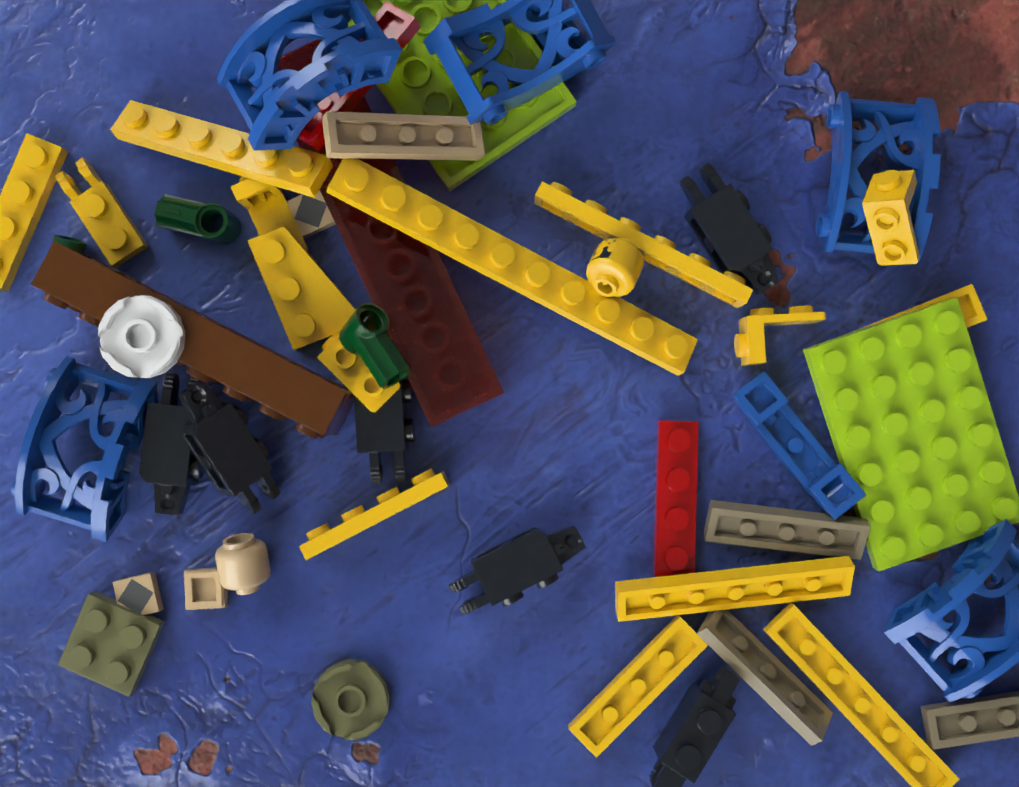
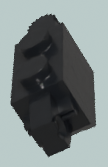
M708 163L700 168V172L704 182L713 194L705 199L696 183L689 176L679 182L684 194L692 205V208L684 217L719 272L724 274L725 271L738 274L746 280L745 283L757 295L780 281L768 256V253L773 250L770 245L772 241L771 236L763 224L756 223L749 212L750 204L746 196L740 190L735 191L731 183L726 186L714 167Z
M168 373L165 376L161 403L147 402L139 474L146 483H154L155 513L179 515L184 512L190 486L198 485V480L203 477L205 470L182 437L183 426L190 420L184 407L178 405L180 381L179 375ZM191 376L188 387L203 381Z
M404 378L399 381L401 384L400 389L377 412H371L354 395L357 453H369L372 483L382 482L383 465L381 452L394 451V476L396 481L406 482L405 450H409V442H415L414 419H407L406 403L413 402L411 379L405 380Z
M197 382L178 394L190 420L183 426L182 437L218 492L232 497L237 495L244 507L252 514L261 509L258 499L249 487L255 481L267 497L272 500L278 497L281 492L269 473L273 468L267 460V457H269L268 450L258 438H253L247 429L248 419L244 412L238 406L232 405L231 402H221L204 382Z
M574 525L546 534L542 529L532 527L473 557L471 565L474 570L455 579L448 586L453 593L462 591L469 585L480 581L485 592L465 600L459 606L463 615L479 609L488 603L494 606L501 602L503 607L523 598V590L535 584L538 589H541L559 579L557 573L564 570L562 564L586 547Z
M721 665L711 682L704 679L700 685L694 682L688 688L653 746L658 760L653 767L654 770L649 775L652 787H682L686 779L692 783L696 782L736 716V712L732 709L736 699L731 695L740 678L735 673Z

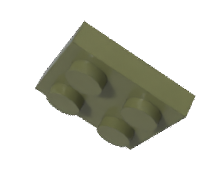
M93 591L86 597L58 666L130 697L137 690L165 621L150 614L141 615L117 604L115 599Z

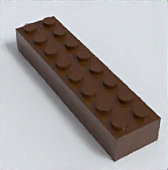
M56 241L52 243L31 283L32 286L45 292L42 299L62 309L69 308L80 313L78 316L80 319L99 327L105 312L118 300L126 297L152 296L171 305L181 317L185 329L184 350L176 364L183 367L188 365L186 373L205 383L224 384L225 386L222 391L243 402L248 400L252 403H255V401L261 403L258 410L274 419L281 420L282 418L287 421L290 419L296 421L295 429L311 438L317 439V437L324 439L325 436L338 435L354 404V394L342 385L109 265Z

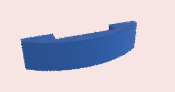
M765 371L732 395L747 419L779 461L833 520H836L866 496L845 468L833 461L787 405L789 400Z

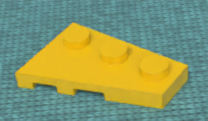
M286 226L247 240L293 350L340 332L356 309Z

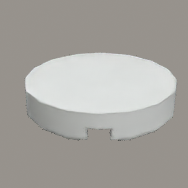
M140 295L118 300L105 312L99 324L98 336L100 337L101 344L99 348L102 357L113 370L127 377L152 378L164 374L178 362L184 350L185 329L181 317L171 305L152 296Z

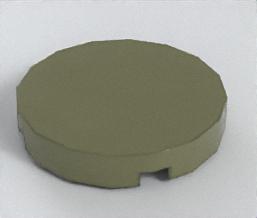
M347 659L335 662L321 674L314 687L311 705L316 721L325 732L332 736L342 737L343 740L354 741L368 737L381 726L389 711L391 693L387 679L377 667L365 660Z

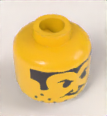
M609 238L602 241L596 247L587 265L586 276L589 283L599 294L607 297L625 296L634 289L643 270L644 259L637 246L630 240L625 238Z

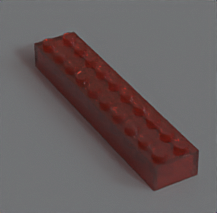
M317 39L282 55L278 71L293 69L299 72L311 64L313 53L323 40ZM365 96L351 112L372 113ZM299 138L296 139L300 148L326 155L325 144L319 151H316ZM330 158L333 168L320 188L321 194L372 303L382 308L389 318L387 333L412 369V372L407 377L430 426L436 427L504 395V391L438 251L326 193L328 185L343 159ZM359 159L406 184L394 159Z

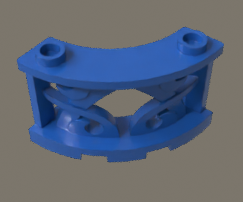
M286 0L268 11L244 32L225 58L219 71L217 82L220 87H227L250 128L248 141L254 151L292 149L302 129L320 111L317 104L327 96L337 92L339 97L365 86L389 83L402 48L395 38L386 37L363 0ZM352 18L356 25L348 27V22ZM297 38L323 40L316 47L311 64L299 72L293 69L278 71L281 55L289 43ZM363 38H365V40H366V41H362V42H359V41H358V40L363 39ZM251 87H255L257 89L255 93L252 91Z
M508 0L503 4H498L492 10L488 3L470 11L445 17L423 42L430 55L437 54L469 113L466 118L470 125L484 120L487 125L494 124L504 118L508 113L507 111L545 93L583 68L587 70L592 69L607 59L605 52L617 42L613 35L609 36L590 0H570L573 7L563 12L562 0ZM534 8H538L541 11L539 20L549 14L548 19L539 22H531L526 16ZM579 17L591 39L582 47L572 49L569 46V41L573 37L580 36V31L574 27L562 30V25ZM513 22L516 27L527 33L540 34L548 31L543 53L534 70L513 68L495 61L501 55L505 46L504 26ZM491 35L496 39V43L489 52L483 54L482 52L488 49V44L481 43L480 39ZM456 48H457L469 61L472 62V63L469 64L467 67H466L465 64L463 63V61H462V59H461V57H460L458 51L456 50ZM556 55H558L563 61L552 67ZM481 70L487 72L481 79L482 89L484 90L487 85H494L498 89L496 95L489 96L486 99H483L471 77ZM508 82L521 85L509 90Z
M839 91L836 104L829 106L826 116V127L830 128L832 140L831 176L825 212L820 213L818 217L816 235L821 237L825 252L844 250L875 253L869 229H867L864 236L840 234L839 230L842 218L847 212L852 213L855 220L850 228L858 226L866 219L862 202L868 188L857 168L870 152L883 144L889 158L896 165L905 170H915L917 185L909 211L920 255L919 262L933 218V213L926 212V207L930 201V198H928L929 190L938 189L941 154H934L933 148L934 137L940 135L939 116L934 99L918 97L915 104L854 99L849 98L848 92ZM852 121L859 122L863 130L855 129L852 126ZM872 123H876L879 131L876 132ZM852 143L858 144L852 151ZM902 144H907L909 146V155L902 154L898 147ZM847 189H849L853 198L846 200Z
M68 356L64 358L58 368L51 369L45 381V389L27 428L18 461L16 479L11 488V495L15 497L16 513L26 515L30 511L91 530V538L107 542L126 514V493L131 472L123 469L129 450L137 451L144 436L147 402L158 403L157 382L146 378H141L139 382L76 363L75 358ZM78 382L98 388L93 404H90V393L80 389V395L75 401L70 400L72 393L78 386ZM110 392L129 397L128 400L108 401ZM102 419L103 425H108L111 422L115 424L111 435L108 437L102 431ZM89 420L91 438L105 452L102 461L87 462L71 475L60 457L55 440L71 427ZM91 471L97 475L95 487L91 484L90 480L84 481L83 486L81 485L84 478ZM45 480L50 486V490L47 493L49 495L60 493L63 488L66 490L63 500L43 494ZM76 500L79 501V502H80L81 504H83L84 506L79 505V504H75Z
M1007 519L992 525L984 532V535L971 539L962 555L951 566L956 574L941 588L934 582L912 599L893 608L884 630L886 636L894 644L899 642L944 691L943 696L949 702L962 697L966 699L975 697L982 691L985 685L1004 674L1019 662V587L1017 586L1019 583V543L1015 540L1017 530ZM991 575V581L998 584L986 588L984 581ZM972 593L985 598H997L1004 595L1006 615L1002 634L986 637L962 635L968 627L970 620V610L966 601L968 596ZM954 609L956 612L954 623L949 620L944 621L943 616ZM919 632L936 642L927 648L915 634ZM950 646L953 647L947 655V661L955 666L960 659H967L968 661L967 664L951 672L937 659Z

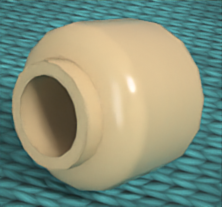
M240 533L225 538L223 545L215 553L220 584L228 590L236 591L238 595H248L258 591L260 585L266 582L271 575L266 543L261 539L255 538L252 533Z

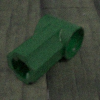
M164 194L157 201L154 215L156 217V226L159 228L212 240L224 245L234 242L241 232L239 218L216 203H202ZM219 216H223L222 228L213 233L212 224L214 220Z
M363 303L357 307L339 332V339L347 351L360 355L380 388L387 389L406 378L412 372V369L387 333L389 318L385 311L376 304Z

